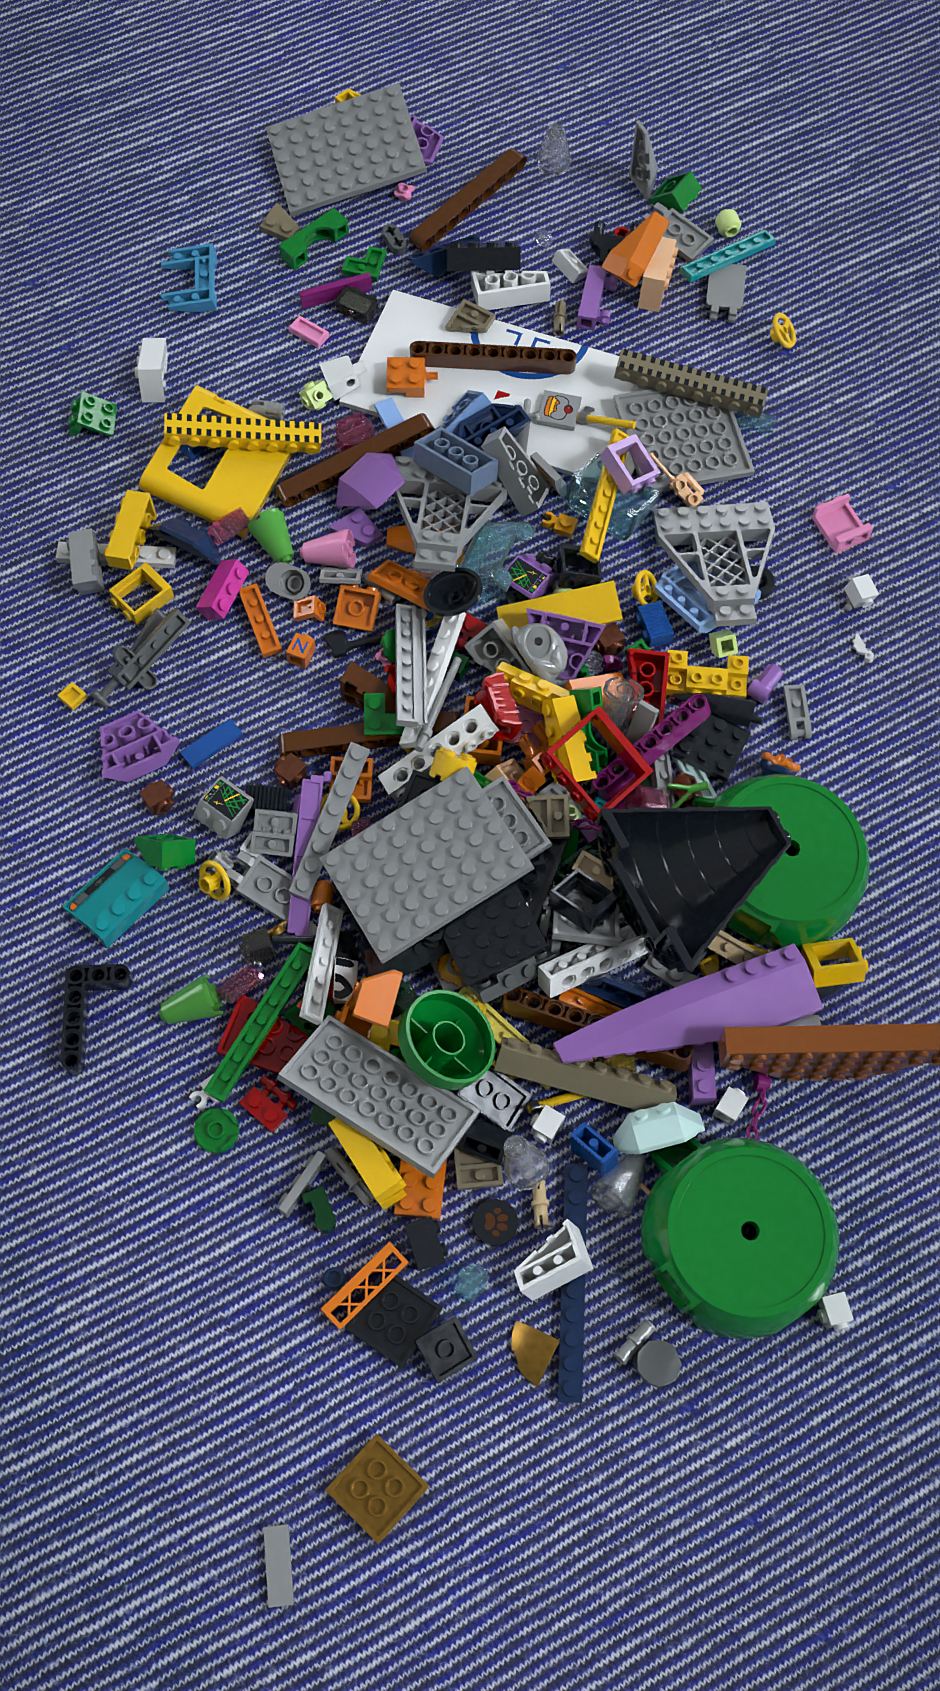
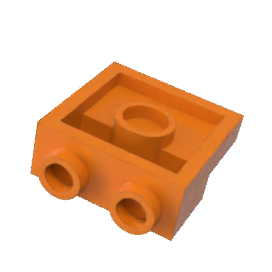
M357 584L341 585L333 625L373 632L376 614H378L381 593L377 592L378 589L367 586L366 589L358 588Z

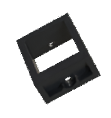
M561 543L556 557L558 587L574 590L600 584L602 580L600 558L598 562L593 563L585 557L577 555L580 552L581 546ZM565 565L590 569V574L568 571Z
M577 868L571 874L568 873L558 885L552 886L548 893V906L590 934L615 912L619 896ZM576 889L597 903V905L587 913L565 897Z

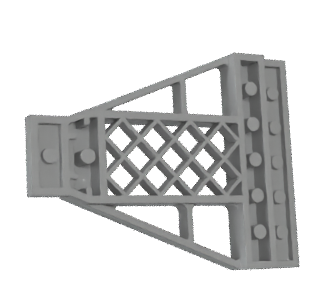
M396 456L395 462L405 483L393 494L414 542V550L416 552L414 568L455 572L456 562L462 554L463 547L500 505L506 503L507 489H505L497 475L496 481L470 496L413 462L414 458ZM400 493L418 494L423 496L422 498L402 497ZM471 500L487 501L492 503L490 504V506L471 504ZM406 507L420 509L417 523L412 522ZM469 514L481 515L470 528L466 529Z
M768 502L653 509L652 517L657 547H662L705 598L707 607L713 613L716 627L756 624L755 598L775 532V525ZM768 540L765 548L748 549L744 546V541ZM724 544H727V545L731 546V548L728 549V548L724 547L723 545H724ZM692 545L694 552L677 553L672 546ZM707 545L711 547V549L708 550L704 548V546ZM718 551V552L722 553L723 555L720 556V555L716 554L715 552ZM730 557L734 559V561L731 562L727 560V558ZM763 557L756 577H753L748 558ZM710 558V559L714 560L715 562H714V563H711V562H709V561H707V560ZM695 561L697 563L700 579L686 562ZM721 564L727 568L724 570L718 566ZM733 570V571H735V572H737V573H739V574H737V575L735 576V575L731 574L730 572ZM711 572H714V573L718 574V576L715 577V576L711 575L710 573H711ZM723 578H726V579L729 580L730 582H729V583H726V582L722 581V579H723Z

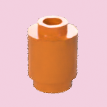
M320 880L315 883L312 891L311 908L316 913L320 914L322 905L325 903L333 906L334 890L331 882Z

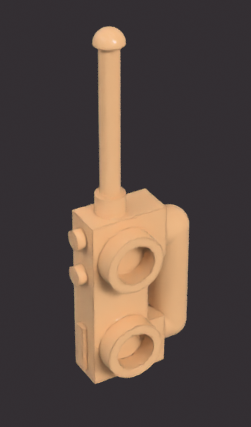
M650 453L649 455L669 478V488L673 489L674 494L678 495L687 507L697 506L704 499L702 497L704 494L703 488L688 472L678 473L674 477L653 455L654 453ZM687 483L694 490V492H692L691 489L687 486Z

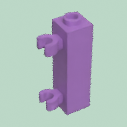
M589 265L578 312L577 328L595 331L596 322H600L602 325H609L611 311H599L604 288L615 292L618 279L614 276L606 277L607 272L600 268L601 266Z

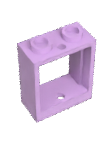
M636 434L607 446L599 455V458L623 495L630 492L634 494L642 489V486H651L656 482L655 478L661 473ZM628 451L644 474L633 480L618 457Z

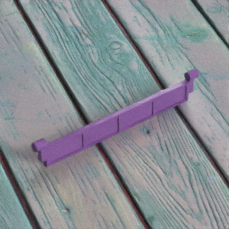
M325 771L324 776L311 775L310 779H302L292 882L320 817L323 783L331 784L332 772ZM312 893L308 901L290 894L286 933L295 934L296 936H316L308 935Z

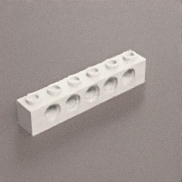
M479 704L427 741L422 752L414 750L381 773L378 778L389 796L398 802L402 799L413 769L429 774L436 750H439L440 746L452 749V751L456 752V755H460V752L468 753L475 750L483 741L492 738L499 729L485 708Z
M627 925L619 929L618 947L588 943L538 966V985L550 998L557 996L649 953L645 949L644 937H636L631 927Z

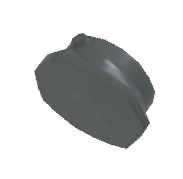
M663 1340L648 1341L633 1355V1366L647 1384L659 1388L676 1381L682 1363L674 1345Z

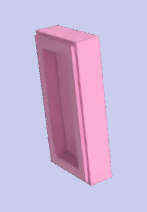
M300 315L288 327L290 333L317 348H320L330 337L328 331Z

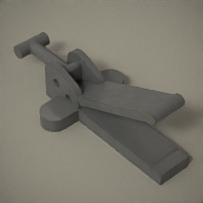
M156 608L131 649L124 645L114 647L112 655L116 662L108 671L114 678L101 692L93 689L90 695L103 708H107L110 702L106 698L119 683L129 690L136 682L146 689H154L157 686L158 679L149 668L191 622L177 608H174L167 616L159 608Z

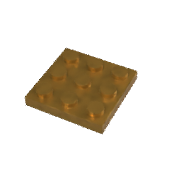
M376 1433L325 1490L379 1545L430 1486Z

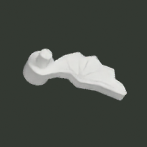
M856 634L853 640V649L857 653L865 655V661L871 663L874 660V654L871 650L868 651L865 648L866 644L861 640L859 634Z

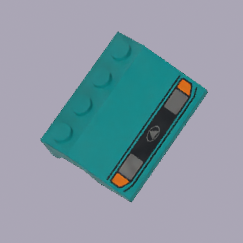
M124 848L69 899L62 908L81 925L87 927L108 949L170 889L167 880L161 874Z

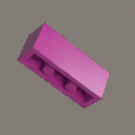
M238 559L221 560L195 608L208 620L224 619L249 571Z

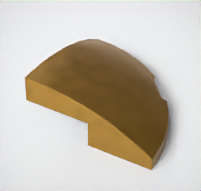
M516 1320L512 1332L511 1348L515 1352L518 1362L517 1367L529 1382L538 1387L560 1340Z

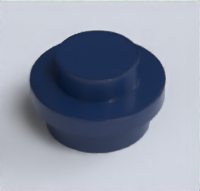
M338 1267L327 1269L323 1275V1284L330 1291H339L346 1283V1275Z

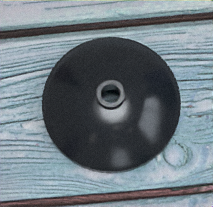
M457 567L455 572L443 571L432 578L427 584L423 595L424 602L428 610L433 614L439 616L459 615L476 604L482 594L483 584L479 575L468 568Z

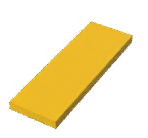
M614 580L496 607L498 618H502L510 630L513 626L521 628L529 625L526 608L581 618L603 625L623 621Z

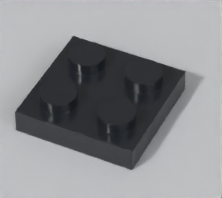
M455 1315L413 1340L437 1384L478 1359L473 1346Z

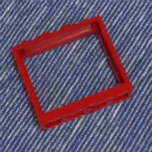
M600 705L589 712L539 756L542 759L543 765L552 771L556 776L557 782L567 789L571 799L582 807L586 817L592 819L593 822L597 821L601 809L613 808L653 772V769ZM589 722L595 726L635 775L631 781L601 808H598L553 754Z

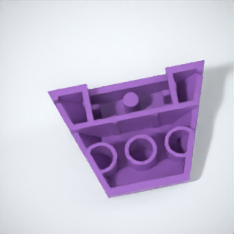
M410 115L425 166L432 165L444 140V136L429 125L420 123L415 115Z
M366 453L339 478L336 507L342 509L343 506H348L349 509H353L355 506H359L361 509H377L405 483L393 455Z
M526 608L529 624L542 623L552 627L562 638L566 646L568 655L566 668L557 678L564 680L575 679L606 625L558 613Z
M139 710L100 727L101 761L103 763L102 776L124 782H130L167 765L180 741L177 737H172L164 728L158 727L153 720Z

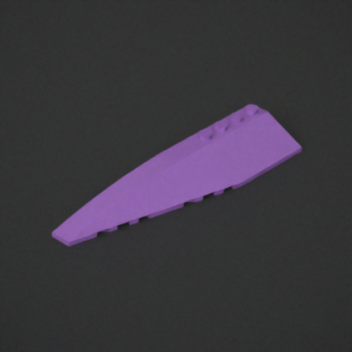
M791 944L653 996L554 1042L553 1046L563 1064L592 1060L593 1057L603 1056L604 1058H609L623 1053L632 1055L639 1051H646L647 1053L683 1048L684 1045L694 1044L695 1046H701L707 1042L716 1041L718 1043L724 1027L782 1026L823 1010V1005L805 959L796 945Z

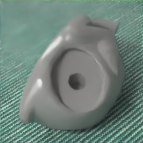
M532 623L521 628L513 626L511 628L512 639L533 674L564 688L568 680L565 679L562 682H557L556 678L565 670L568 655L566 646L558 633L552 627L542 623Z

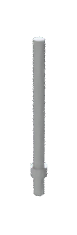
M454 657L428 716L427 728L423 729L422 727L420 729L419 739L415 746L417 752L423 751L426 742L430 740L433 734L432 728L462 661L460 657Z

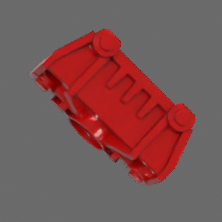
M497 672L484 678L481 684L483 690L475 695L473 702L475 706L481 704L499 729L490 740L510 741L517 736L522 722L519 721L517 715L519 711L516 709L515 700L510 694L509 683L505 681L504 672Z

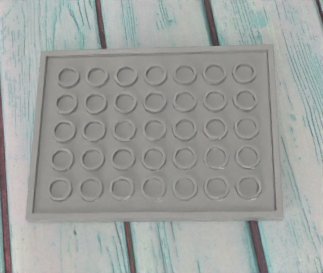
M399 83L266 127L291 217L427 172Z
M467 766L319 858L382 963L390 960L534 869L532 863Z

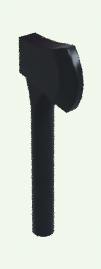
M334 630L327 633L323 638L335 659L347 656V652L355 648L380 643L381 637L384 634L354 641H345L346 632Z
M340 931L335 957L354 961L359 957L352 931ZM272 935V944H298L300 942L304 945H314L316 936Z

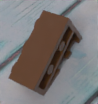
M351 661L339 680L341 699L364 710V693H385V714H396V694H392L389 685Z

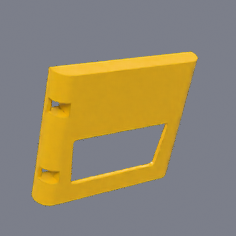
M198 385L194 387L179 414L199 415L202 409H207L224 417L268 419L230 400H224L218 397L217 394ZM163 439L141 476L139 489L208 522H219L220 526L225 530H228L227 526L230 525L232 529L228 531L234 530L236 535L244 539L249 533L244 522H249L252 518L256 520L293 454L287 451L270 452L268 450L252 451L228 448L206 487L200 489L167 469L181 445L172 446L164 444ZM239 511L243 513L242 516H245V521L241 519L242 516L238 515ZM234 514H236V515L238 516L237 519H234V517H233ZM232 517L233 521L230 522L228 518ZM240 519L242 523L238 524L236 520ZM227 520L229 524L225 525L223 521ZM233 522L237 524L236 527H239V532L235 530L236 527L232 526ZM241 524H243V525L245 526L244 529H241V527H240Z

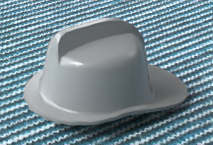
M279 562L270 566L266 572V585L272 592L292 600H299L304 598L310 590V577L307 572L300 568Z

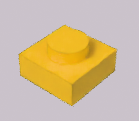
M73 682L57 695L72 711L88 698L87 694Z

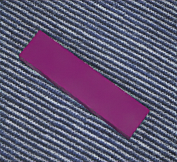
M370 273L300 291L302 309L372 290Z

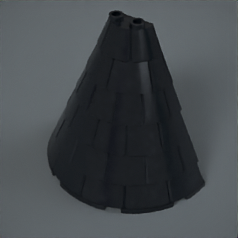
M770 806L603 808L600 810L597 818V824L599 826L602 825V831L597 833L601 862L605 875L613 878L614 888L611 890L619 896L617 904L636 937H644L645 949L652 957L667 969H677L679 973L690 969L702 952L708 948L736 910L743 905L754 888L760 884L771 867L777 863L791 845L789 833L783 829L779 815Z

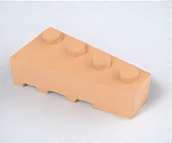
M661 238L643 275L638 308L656 312L660 311L664 291L668 290L675 259L678 254V248L675 247L676 239Z

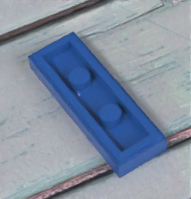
M230 718L180 751V755L193 770L242 737L243 733Z

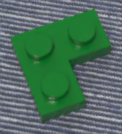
M369 246L364 260L347 256L342 268V275L354 277L369 272L371 281L377 282L387 256V250Z
M364 693V735H402L405 727L396 726V714H385V693Z

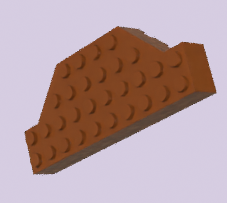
M940 1023L724 1027L718 1040L720 1067H727V1070H738L744 1067L779 1079H787L789 1082H796L809 1078L810 1081H821L823 1078H831L833 1081L854 1078V1080L861 1081L866 1080L867 1077L890 1074L896 1070L918 1067L928 1063H932V1066H940Z

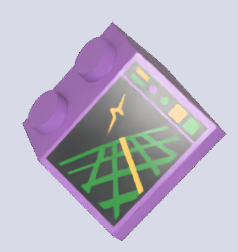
M526 553L516 556L500 575L499 579L528 598L534 599L548 593L557 574L552 571L549 565L540 564L533 555Z

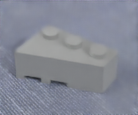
M92 528L68 532L69 539L66 540L68 551H70L69 563L74 589H77L81 595L105 591L95 532Z

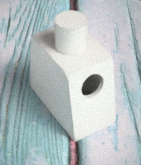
M343 356L319 364L334 400L359 387L360 382L357 375L367 371L363 360L352 365L349 356Z

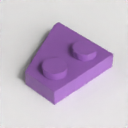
M361 508L329 526L331 533L350 529L355 542L366 548L383 538L381 531Z

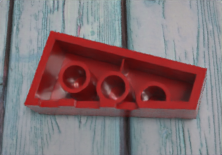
M629 648L626 659L634 708L636 711L638 703L643 700L660 710L654 723V728L664 720L670 653Z

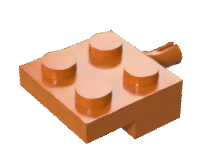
M387 357V393H406V397L424 398L426 380H438V372H426L425 357Z
M331 756L330 772H332V781L329 792L344 757ZM373 758L366 759L352 793L359 803H371Z

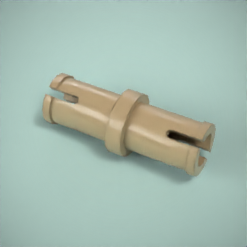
M541 1179L539 1180L540 1189H538L537 1180L531 1181L533 1196L531 1208L534 1209V1227L536 1229H541V1219L544 1229L550 1226L548 1221L547 1208L549 1207V1200L546 1198V1181Z

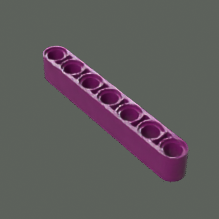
M703 694L693 695L633 744L634 748L649 766L710 716L711 709L707 698ZM617 757L597 774V778L592 780V785L598 797L609 799L631 781L635 775L624 761Z

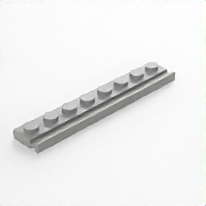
M396 604L395 607L396 726L413 728L423 726V729H426L428 724L425 609H417L416 606Z

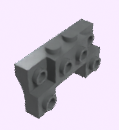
M545 949L470 988L467 987L461 973L458 974L462 985L468 988L479 1002L485 1004L538 977V966L557 957L555 953Z

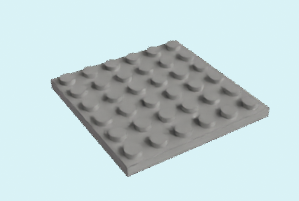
M656 389L613 396V402L619 419L636 422L635 429L622 427L623 432L628 436L636 434L648 454L654 453L653 455L674 477L678 473L688 472L699 485L754 475L755 470L733 411ZM632 457L638 477L643 476V472ZM656 463L655 465L661 473L655 478L656 482L649 487L642 486L644 494L671 490L668 485L670 482L669 478Z

